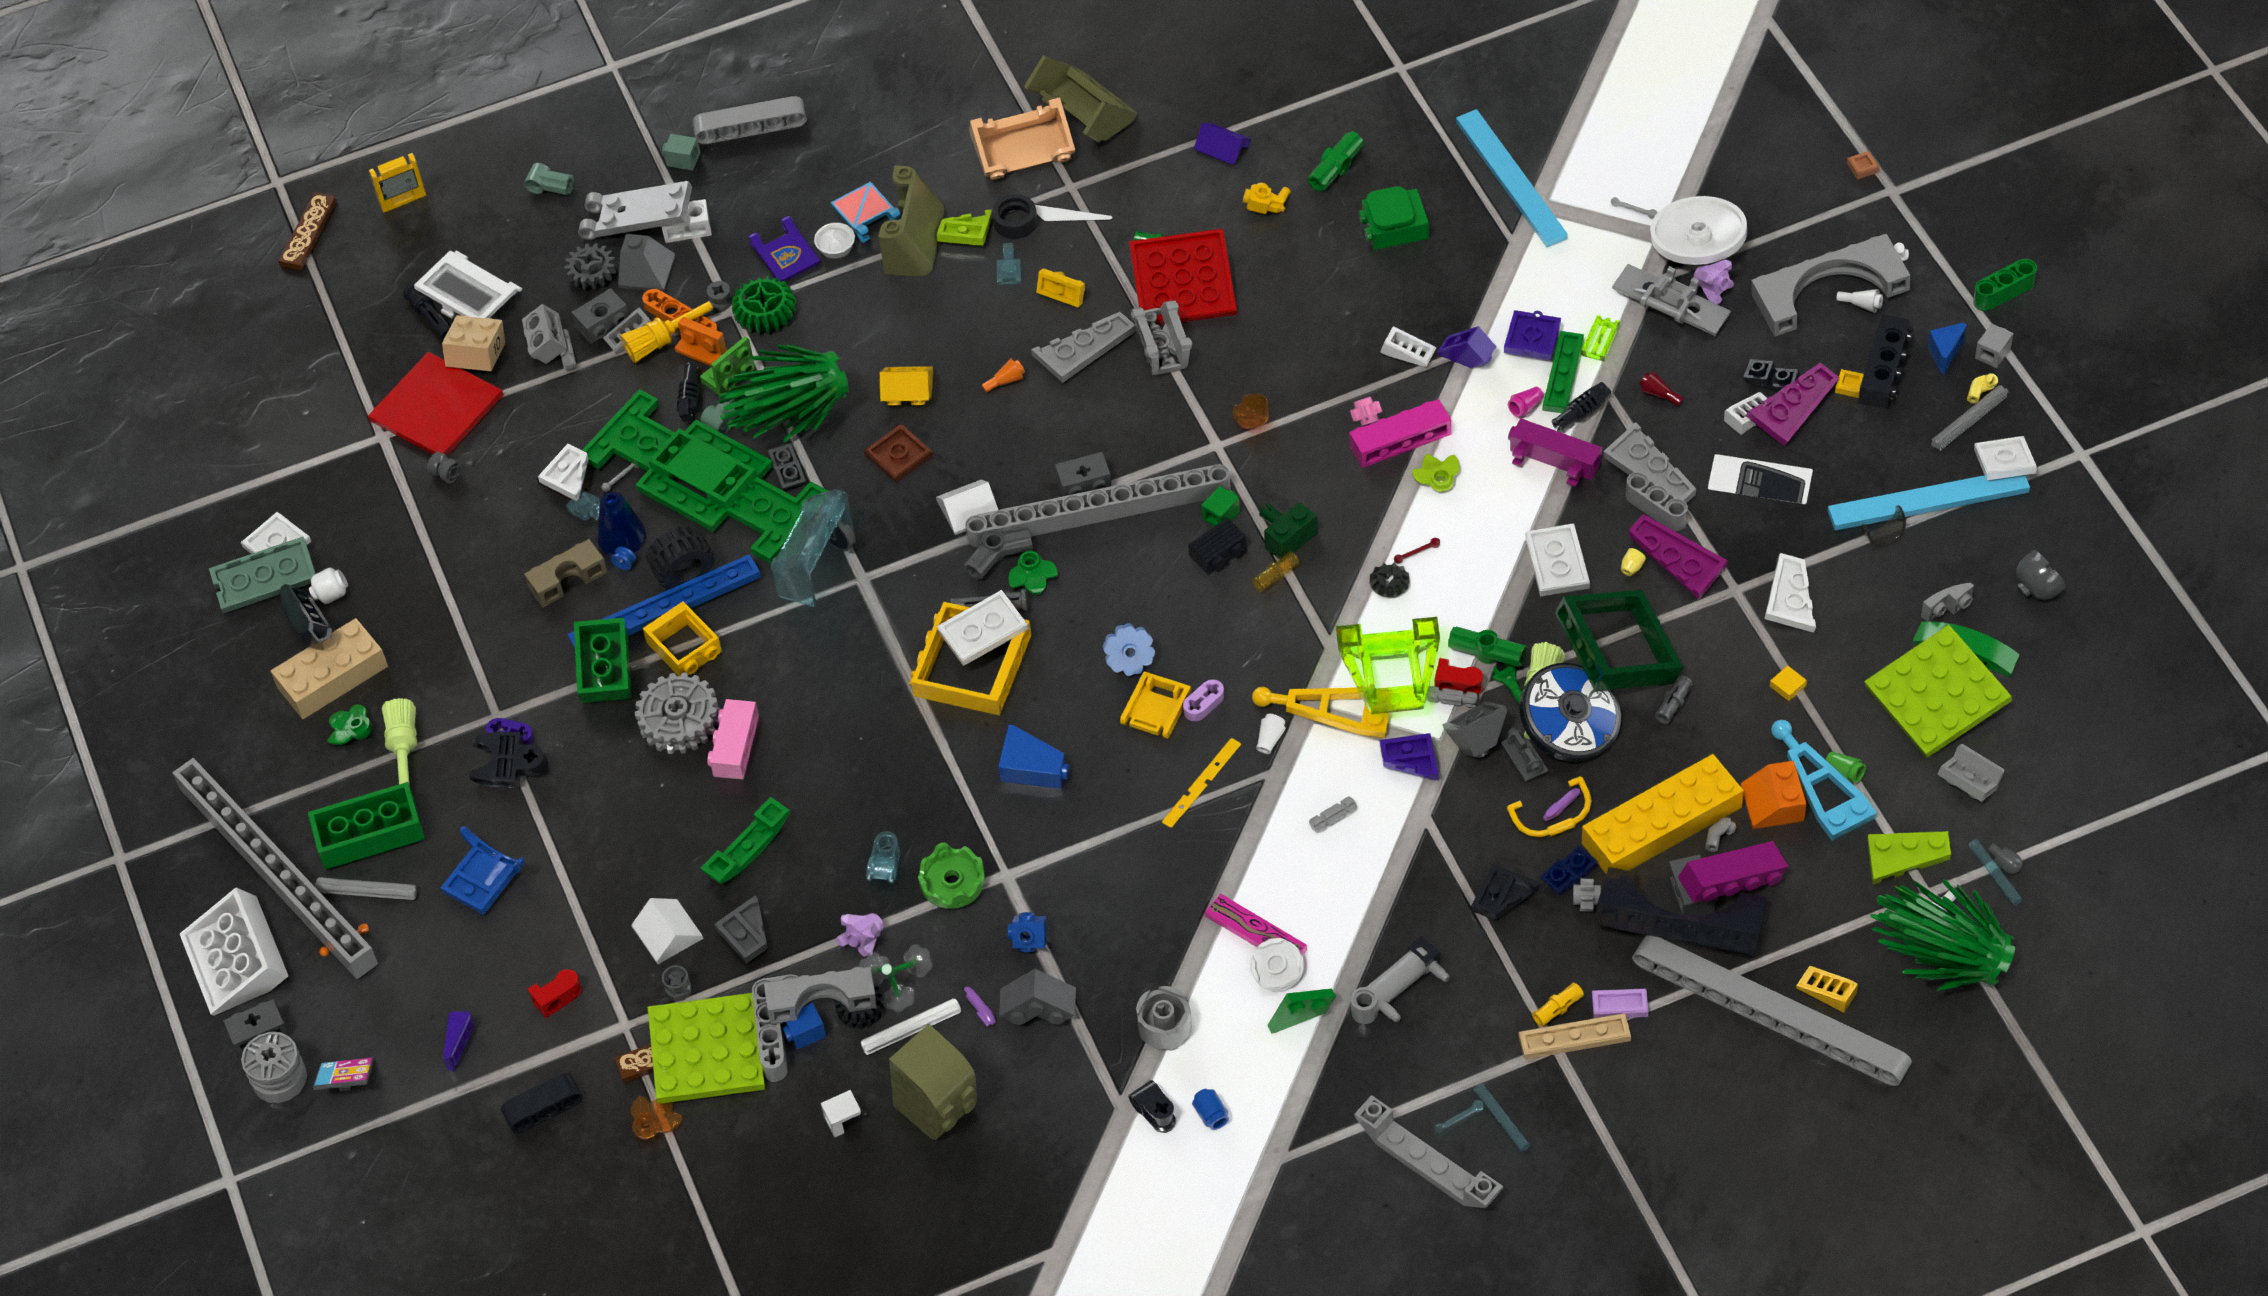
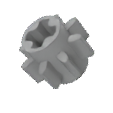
M1581 879V885H1574L1573 905H1580V911L1593 912V905L1598 903L1601 886L1593 885L1594 879Z

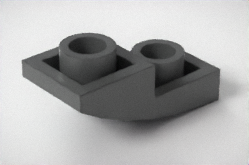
M791 443L768 450L770 460H772L773 468L782 490L806 483Z

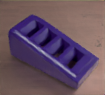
M470 1012L449 1013L443 1060L448 1071L455 1070L474 1028V1021Z

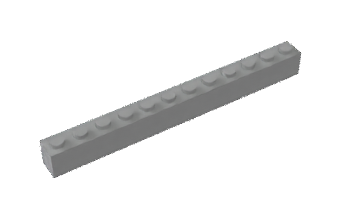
M194 758L172 772L179 789L356 979L378 964L370 945Z

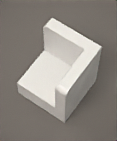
M851 1090L821 1103L824 1118L834 1137L844 1134L842 1122L861 1114V1110Z

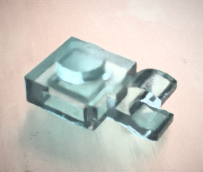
M1003 243L1004 260H997L998 285L1021 283V259H1014L1013 243Z
M582 489L579 499L577 501L571 499L566 505L568 512L585 521L592 516L599 522L605 523L610 518V515L605 513L608 508L601 503L600 498Z

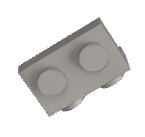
M1960 744L1953 758L1940 767L1937 775L1944 778L1949 784L1962 789L1970 797L1982 802L1997 790L2004 774V769L1967 746Z

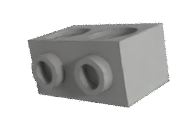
M542 304L522 319L528 352L532 358L547 364L567 349L559 313Z

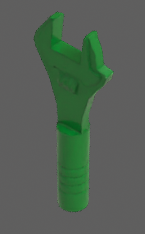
M1504 663L1507 668L1501 672L1494 666V676L1492 678L1509 688L1519 704L1522 690L1516 681L1515 666Z

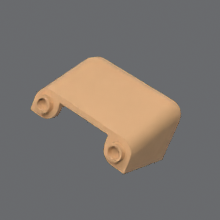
M1060 97L1049 100V106H1045L1043 109L1042 106H1037V109L1034 111L993 121L991 118L988 119L987 123H983L982 118L970 120L969 132L985 177L997 180L1004 177V174L1057 160L1059 163L1071 159V156L1075 153V147Z

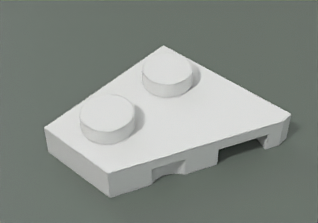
M567 444L538 476L539 482L577 501L580 497L588 463L587 453Z

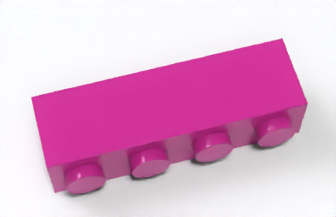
M1439 399L1425 402L1418 407L1404 410L1399 414L1386 419H1380L1375 423L1358 427L1349 432L1350 448L1362 468L1452 435L1451 418Z

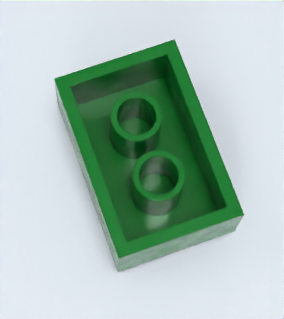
M625 618L574 622L577 694L581 703L632 699L628 627Z

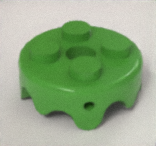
M940 843L935 847L934 852L930 856L922 859L918 879L921 891L930 903L945 909H955L970 904L979 896L984 887L985 876L981 857H977L968 847L963 846L961 849H953L947 843ZM950 876H957L959 878L955 883H947L945 881Z

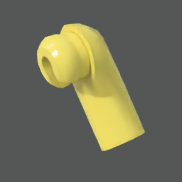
M1990 373L1975 378L1971 383L1967 400L1973 404L1978 403L1981 393L1992 390L1998 384L1997 376Z

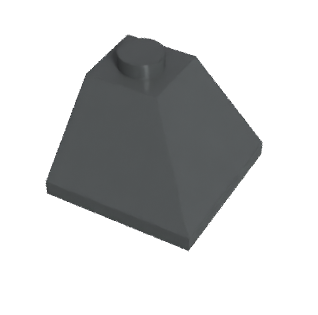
M626 234L620 251L619 288L644 291L658 289L665 293L676 258L675 253L650 236Z
M1484 701L1442 724V726L1464 755L1480 758L1488 754V749L1497 744L1508 710L1504 705Z

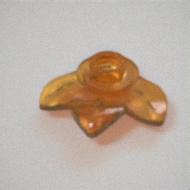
M639 1096L631 1106V1114L634 1118L632 1129L634 1134L642 1139L651 1138L657 1133H668L674 1130L681 1123L683 1117L681 1114L672 1112V1102L657 1104L656 1099L649 1103L647 1099ZM650 1125L648 1128L642 1129L644 1126Z

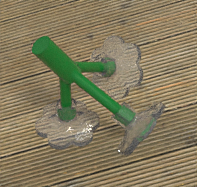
M914 944L910 947L909 951L904 953V960L906 962L893 968L889 965V959L886 956H880L877 952H871L867 958L860 961L859 967L871 968L873 984L877 983L880 985L883 979H890L892 987L891 990L886 991L883 995L885 999L884 1007L901 1012L907 1006L914 1004L915 999L913 996L915 992L912 987L897 984L895 979L897 972L907 969L910 974H916L917 977L922 978L926 976L927 971L932 969L933 963L929 959V950Z

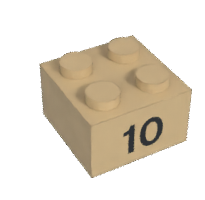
M456 315L442 342L445 367L492 371L505 345L502 320Z

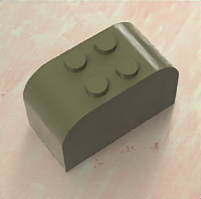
M930 1024L926 1025L889 1059L893 1106L931 1139L937 1140L945 1131L947 1132L952 1129L964 1114L969 1113L975 1107L977 1092L974 1070L966 1058Z

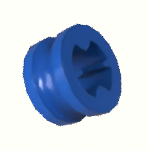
M617 547L615 554L611 557V562L619 569L630 570L636 556L625 547Z

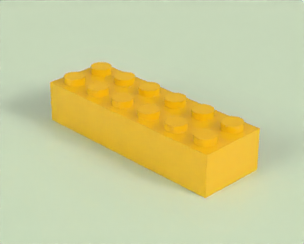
M1712 754L1583 825L1582 844L1606 874L1608 867L1630 871L1716 823L1721 818H1725L1741 809L1744 790Z

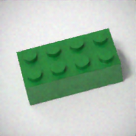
M408 782L308 812L318 854L325 870L425 839L416 803Z

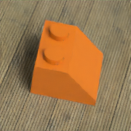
M1794 761L1769 764L1741 783L1752 829L1804 821L1806 801Z

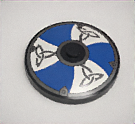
M1556 663L1540 669L1525 685L1520 697V718L1527 735L1537 747L1554 758L1568 762H1583L1594 759L1604 753L1618 735L1621 724V711L1614 691H1594L1581 665Z

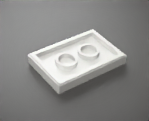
M1574 524L1525 531V540L1540 596L1590 588V581Z
M1000 590L938 625L937 630L964 666L1028 630V625L1004 592Z

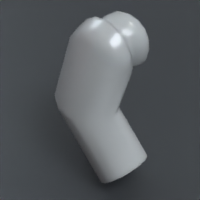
M1725 817L1708 829L1706 850L1710 852L1718 851L1720 836L1724 833L1727 835L1734 833L1736 823L1731 821L1730 818Z

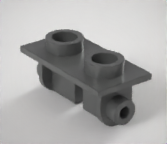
M1512 728L1508 731V739L1502 741L1501 745L1525 782L1548 772L1547 767L1529 739L1524 737L1525 733L1517 730V728Z

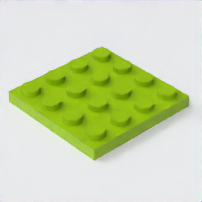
M1947 625L1864 681L1866 688L1926 758H1929L2012 701V696L1950 625Z
M752 993L648 1007L657 1104L765 1090Z

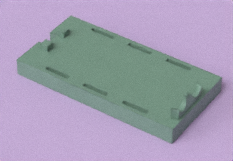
M304 537L209 568L215 588H220L221 590L216 594L223 614L280 594L281 586L284 584L297 588L311 584L312 576L316 574Z

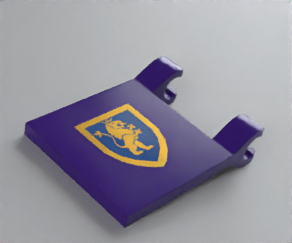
M790 216L781 219L783 223L782 228L786 234L765 245L758 233L755 232L749 235L751 240L750 246L758 253L774 277H778L780 282L787 281L821 264L820 259L798 231Z

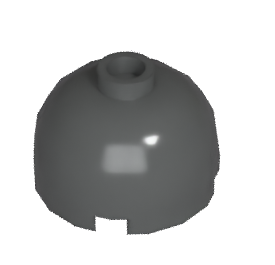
M2036 550L2026 554L2019 562L2016 576L2020 584L2017 585V588L2025 597L2031 595L2037 600L2045 601L2059 595L2066 588V585L2055 569L2052 570L2048 565L2049 562Z

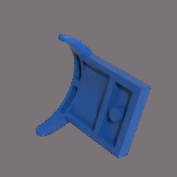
M463 826L460 829V834L469 844L471 850L441 886V890L447 896L484 915L512 878L520 872L525 862L522 857L516 860L496 851L480 840L467 827Z

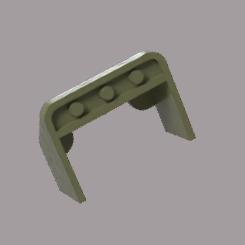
M1044 55L1024 85L1026 89L1040 93L1043 96L1042 100L1048 105L1049 100L1060 97L1063 108L1087 125L1083 133L1099 143L1101 140H1109L1128 126L1138 114L1133 108L1081 69Z

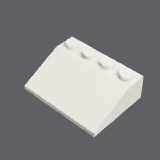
M233 889L180 933L211 1015L215 1016L268 993L288 977L257 896L241 889Z

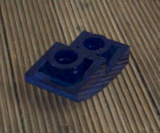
M1578 845L1563 861L1558 859L1540 878L1558 895H1561L1578 884L1581 879H1584L1599 864L1593 856Z

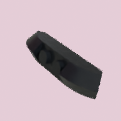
M288 584L281 586V607L302 642L306 646H313L331 638L332 628L308 591Z

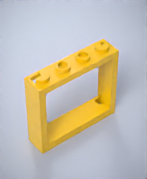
M943 602L940 611L934 616L932 631L929 630L927 632L924 651L921 650L918 654L917 668L911 672L909 685L912 686L913 696L1000 716L1031 638L1030 621L1025 620L1028 630L1011 639L990 695L928 681L944 641L937 630V626L970 608Z

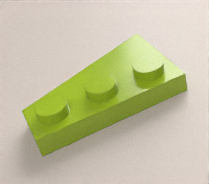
M1948 831L1868 834L1867 842L1873 885L1882 882L1884 878L1893 875L1894 877L1904 875L1906 871L1915 868L1923 869L1950 860L1951 857Z

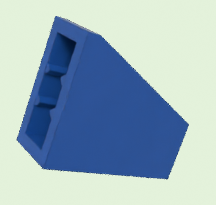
M1014 725L1008 726L998 766L1000 781L1061 789L1063 779H1067L1069 775V764L1065 763L1064 753Z

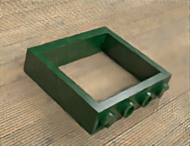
M1643 590L1563 596L1555 611V615L1594 691L1674 684L1683 668L1681 660L1675 653L1671 641L1666 636ZM1631 610L1658 663L1610 668L1583 615Z

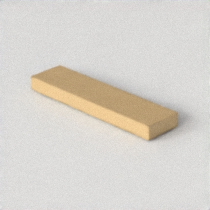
M1625 1013L1521 1031L1518 1036L1524 1060L1631 1041Z

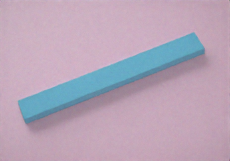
M1476 109L1456 117V124L1546 248L1566 240L1568 233Z
M1984 475L1828 506V514L1836 531L2029 493L2030 486L2025 475L1988 481Z

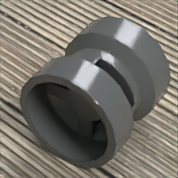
M439 451L434 453L429 459L427 471L434 476H440L447 483H452L460 475L462 466L459 461L449 459L446 454Z
M674 965L663 972L662 982L667 997L676 1002L687 999L692 992V987L686 969L682 966Z

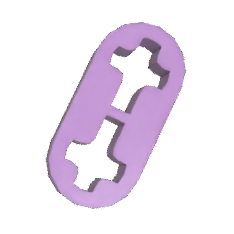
M1208 680L1197 688L1183 703L1185 717L1190 721H1200L1224 700L1223 684L1217 680ZM1208 691H1217V694L1211 693L1210 695H1208ZM1199 706V710L1193 709L1191 711L1190 707L1197 708Z

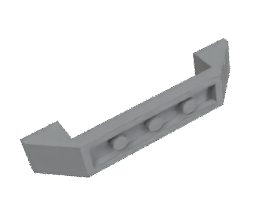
M1371 1095L1354 1114V1117L1377 1146L1463 1206L1487 1208L1503 1189L1501 1184L1482 1171L1476 1177L1472 1176L1393 1121V1110Z

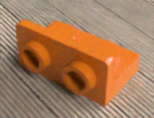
M682 317L678 322L681 340L675 346L677 353L711 366L715 360L727 351L722 332Z

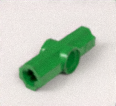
M1354 131L1347 132L1334 148L1328 147L1324 151L1320 164L1308 176V183L1314 190L1318 192L1325 191L1338 174L1342 176L1348 171L1352 158L1364 146V140L1361 139L1359 134Z
M1453 626L1448 639L1449 648L1477 655L1478 660L1483 663L1499 661L1522 667L1527 654L1526 645L1498 638L1497 633L1492 630L1476 632Z

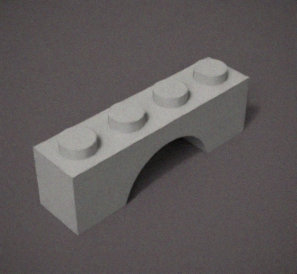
M855 967L846 971H829L820 975H802L794 979H776L764 983L770 1024L797 1020L802 1007L818 998L838 1000L846 1006L849 1012L876 1008L870 967Z

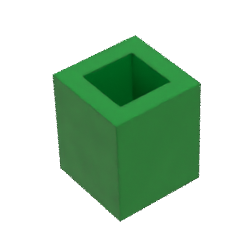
M1219 486L1201 505L1202 520L1213 527L1226 518L1233 521L1240 513L1239 497L1233 491Z

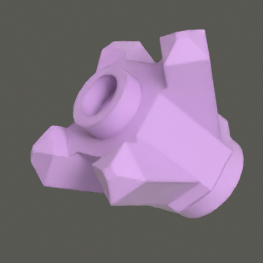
M1722 260L1711 265H1700L1694 273V278L1700 280L1699 286L1702 287L1708 300L1717 305L1722 301L1720 294L1734 286L1733 280H1730L1728 271L1732 269L1731 261Z
M874 913L864 916L841 915V925L847 928L845 933L837 936L836 943L840 946L849 944L857 948L864 957L872 955L877 937L880 936V932L884 928L881 918Z

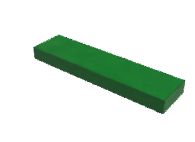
M1560 331L1542 411L1563 413L1567 410L1566 407L1570 402L1582 351L1584 334Z

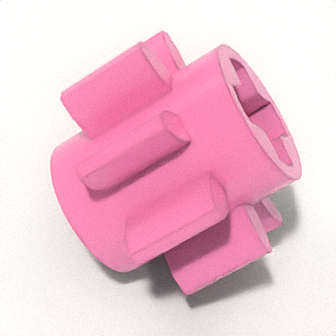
M1370 396L1353 402L1355 409L1350 410L1353 421L1360 420L1361 426L1379 420L1377 413L1382 412L1379 401L1373 402Z

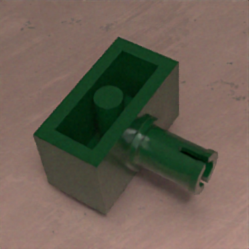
M1298 502L1285 514L1280 513L1270 503H1266L1260 509L1259 516L1271 524L1264 530L1265 549L1282 562L1318 534L1317 515L1301 502Z

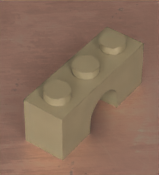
M590 539L576 544L564 553L554 556L551 560L532 568L524 575L529 590L542 608L564 597L560 582L565 577L578 576L585 584H588L606 574L607 569L604 558Z

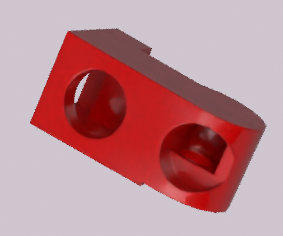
M1439 658L1434 686L1440 687L1439 690L1448 688L1462 690L1465 694L1468 691L1479 695L1483 690V673L1476 667L1461 668L1450 666L1449 659Z
M566 969L560 971L554 980L540 988L537 984H534L527 990L531 1001L546 1019L580 995L582 987L577 973Z

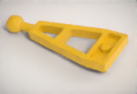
M1258 687L1252 694L1254 704L1259 707H1266L1270 703L1286 705V712L1355 734L1379 738L1386 737L1393 698V690L1371 687L1289 689L1288 695L1271 693L1266 687ZM1365 699L1361 723L1328 713L1329 701ZM1321 700L1318 710L1298 704L1296 701Z

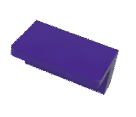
M1202 123L1194 149L1227 163L1236 164L1241 147H1249L1251 138L1213 123Z

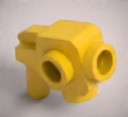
M1258 183L1252 185L1251 189L1245 190L1243 203H1247V209L1263 214H1266L1268 211L1280 213V211L1285 210L1283 205L1291 191L1289 188L1283 187L1280 193L1276 195L1271 193V188L1267 184Z

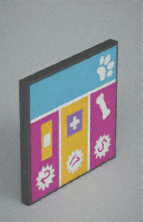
M374 1057L321 1063L313 1089L339 1087L340 1091L351 1090V1086L368 1084L374 1064Z

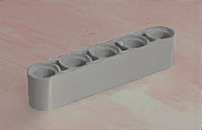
M791 96L701 113L693 118V127L697 141L700 144H710L799 127L805 124L807 117L803 100L800 97Z

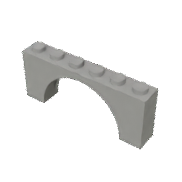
M1888 235L1872 237L1869 240L1851 244L1846 248L1828 252L1820 257L1805 260L1802 263L1785 267L1779 271L1761 275L1751 280L1752 297L1774 337L1797 329V313L1794 308L1795 300L1807 285L1819 278L1837 274L1861 277L1880 288L1887 298L1909 291L1910 274Z

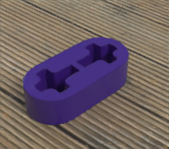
M495 718L486 725L487 733L494 731L519 732L524 739V745L534 742L532 729L525 723Z

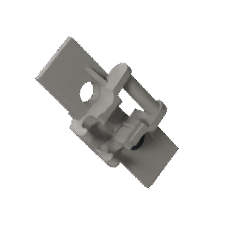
M1627 264L1612 286V289L1640 301V305L1646 308L1650 306L1675 318V321L1678 323H1688L1713 336H1716L1731 313L1730 310L1696 295L1700 280L1693 277L1689 286L1676 281V269L1670 266L1667 269L1666 276L1659 278ZM1688 307H1696L1699 312L1693 313Z

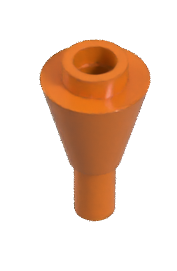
M1011 358L992 379L982 384V387L988 393L999 385L1002 386L1024 379L1022 374L1025 370L1018 360L1014 362Z

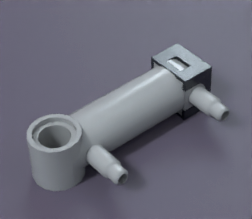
M1422 936L1408 946L1407 954L1368 986L1358 988L1352 993L1351 1013L1353 1019L1358 1023L1368 1024L1377 1018L1378 1012L1381 1010L1389 1019L1398 1022L1401 1016L1389 1003L1422 975L1428 977L1433 973L1443 982L1449 980V974L1440 966V952ZM1367 1004L1369 1006L1361 1007L1360 1005Z

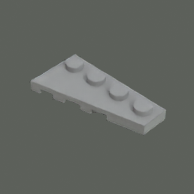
M1118 312L1092 323V327L1088 329L1073 331L1072 335L1062 340L1057 338L1050 341V345L1041 349L1039 346L1031 349L1032 356L1063 383L1136 332V325L1121 312Z
M1636 422L1603 451V458L1628 475L1634 472H1642L1686 503L1696 495V488L1678 468H1674L1669 463V458L1663 452L1660 453L1654 446L1653 440L1642 433L1641 427Z

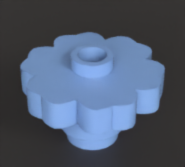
M1130 623L1124 626H1117L1115 634H1108L1103 644V650L1107 654L1105 657L1107 665L1114 672H1121L1123 670L1127 676L1140 674L1143 671V665H1150L1155 655V650L1151 646L1153 642L1151 635L1143 627L1135 629Z

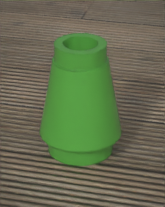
M1831 751L1826 757V761L1850 783H1858L1863 778L1866 765L1862 763L1861 759Z

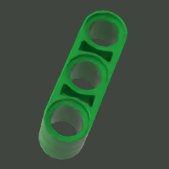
M2021 259L1979 280L1975 285L1973 298L1975 308L1981 311H1988L2032 289L2037 273L2036 263L2030 259Z

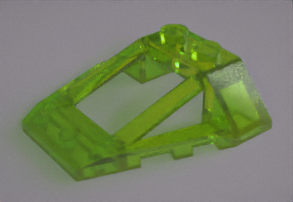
M1437 616L1412 619V630L1362 634L1361 624L1336 626L1338 651L1371 714L1424 709L1440 644ZM1426 650L1422 680L1418 654ZM1408 657L1413 685L1375 688L1372 668L1373 660ZM1355 658L1361 660L1364 681Z

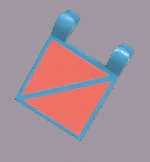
M871 182L831 202V206L853 229L862 243L870 240L866 225L887 215L889 220H901L899 217L901 216L900 211L894 208Z

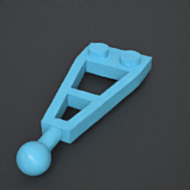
M1777 720L1773 723L1771 728L1772 735L1778 740H1783L1790 749L1787 752V758L1789 761H1794L1802 790L1814 816L1832 841L1876 819L1877 812L1862 792L1806 742L1799 745L1792 736V726L1788 721ZM1805 756L1819 770L1807 775L1799 758ZM1829 778L1851 799L1824 812L1812 786Z

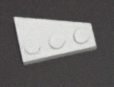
M1780 553L1764 619L1814 633L1816 624L1812 615L1813 606L1812 600L1809 598V582L1804 559Z

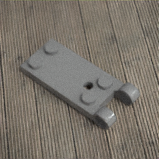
M689 181L609 195L591 192L587 195L584 206L591 213L601 212L599 222L592 219H583L580 222L578 234L583 239L593 240L601 236L685 222L692 186Z

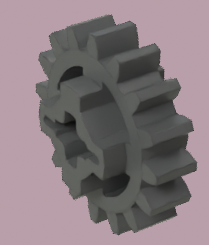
M587 243L584 249L578 246L576 247L577 252H570V258L565 259L566 266L564 268L569 282L574 281L576 287L582 284L583 289H586L588 285L595 289L598 283L604 286V280L611 281V274L616 273L615 266L617 265L612 251H607L605 245L599 248L598 243H595L593 247H589Z

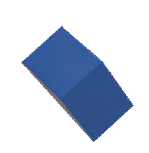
M1959 323L1929 332L1928 348L1941 373L1945 374L1963 344L1967 324Z

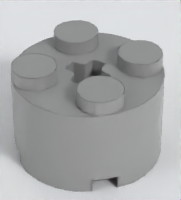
M1161 986L1158 990L1152 992L1149 990L1140 997L1136 1007L1140 1038L1154 1048L1167 1049L1169 1051L1178 1049L1188 1038L1192 1029L1191 1010L1186 996L1176 988Z

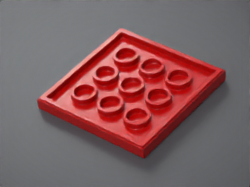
M1223 229L1129 241L1138 304L1144 311L1160 308L1164 302L1175 300L1179 306L1177 313L1181 322L1237 315ZM1161 314L1157 315L1156 325H1165Z
M427 352L368 415V418L372 423L432 455L440 451L448 456L501 399L503 391L461 368L445 367L444 359Z

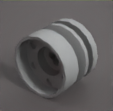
M267 1032L252 1039L244 1048L241 1058L243 1070L249 1079L253 1091L260 1099L269 1103L288 1101L298 1095L305 1086L307 1079L306 1066L296 1044L289 1036L281 1032Z

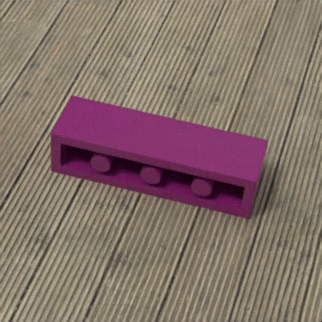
M1771 841L1689 861L1679 874L1678 879L1693 903L1703 900L1708 902L1719 896H1732L1739 891H1752L1759 886L1767 884L1769 886L1775 885L1782 880V876L1789 866L1775 843Z

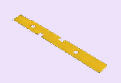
M1231 738L1187 790L1191 792L1189 796H1182L1162 820L1163 824L1170 828L1173 827L1207 787V784L1204 782L1207 779L1212 781L1241 746L1240 742Z

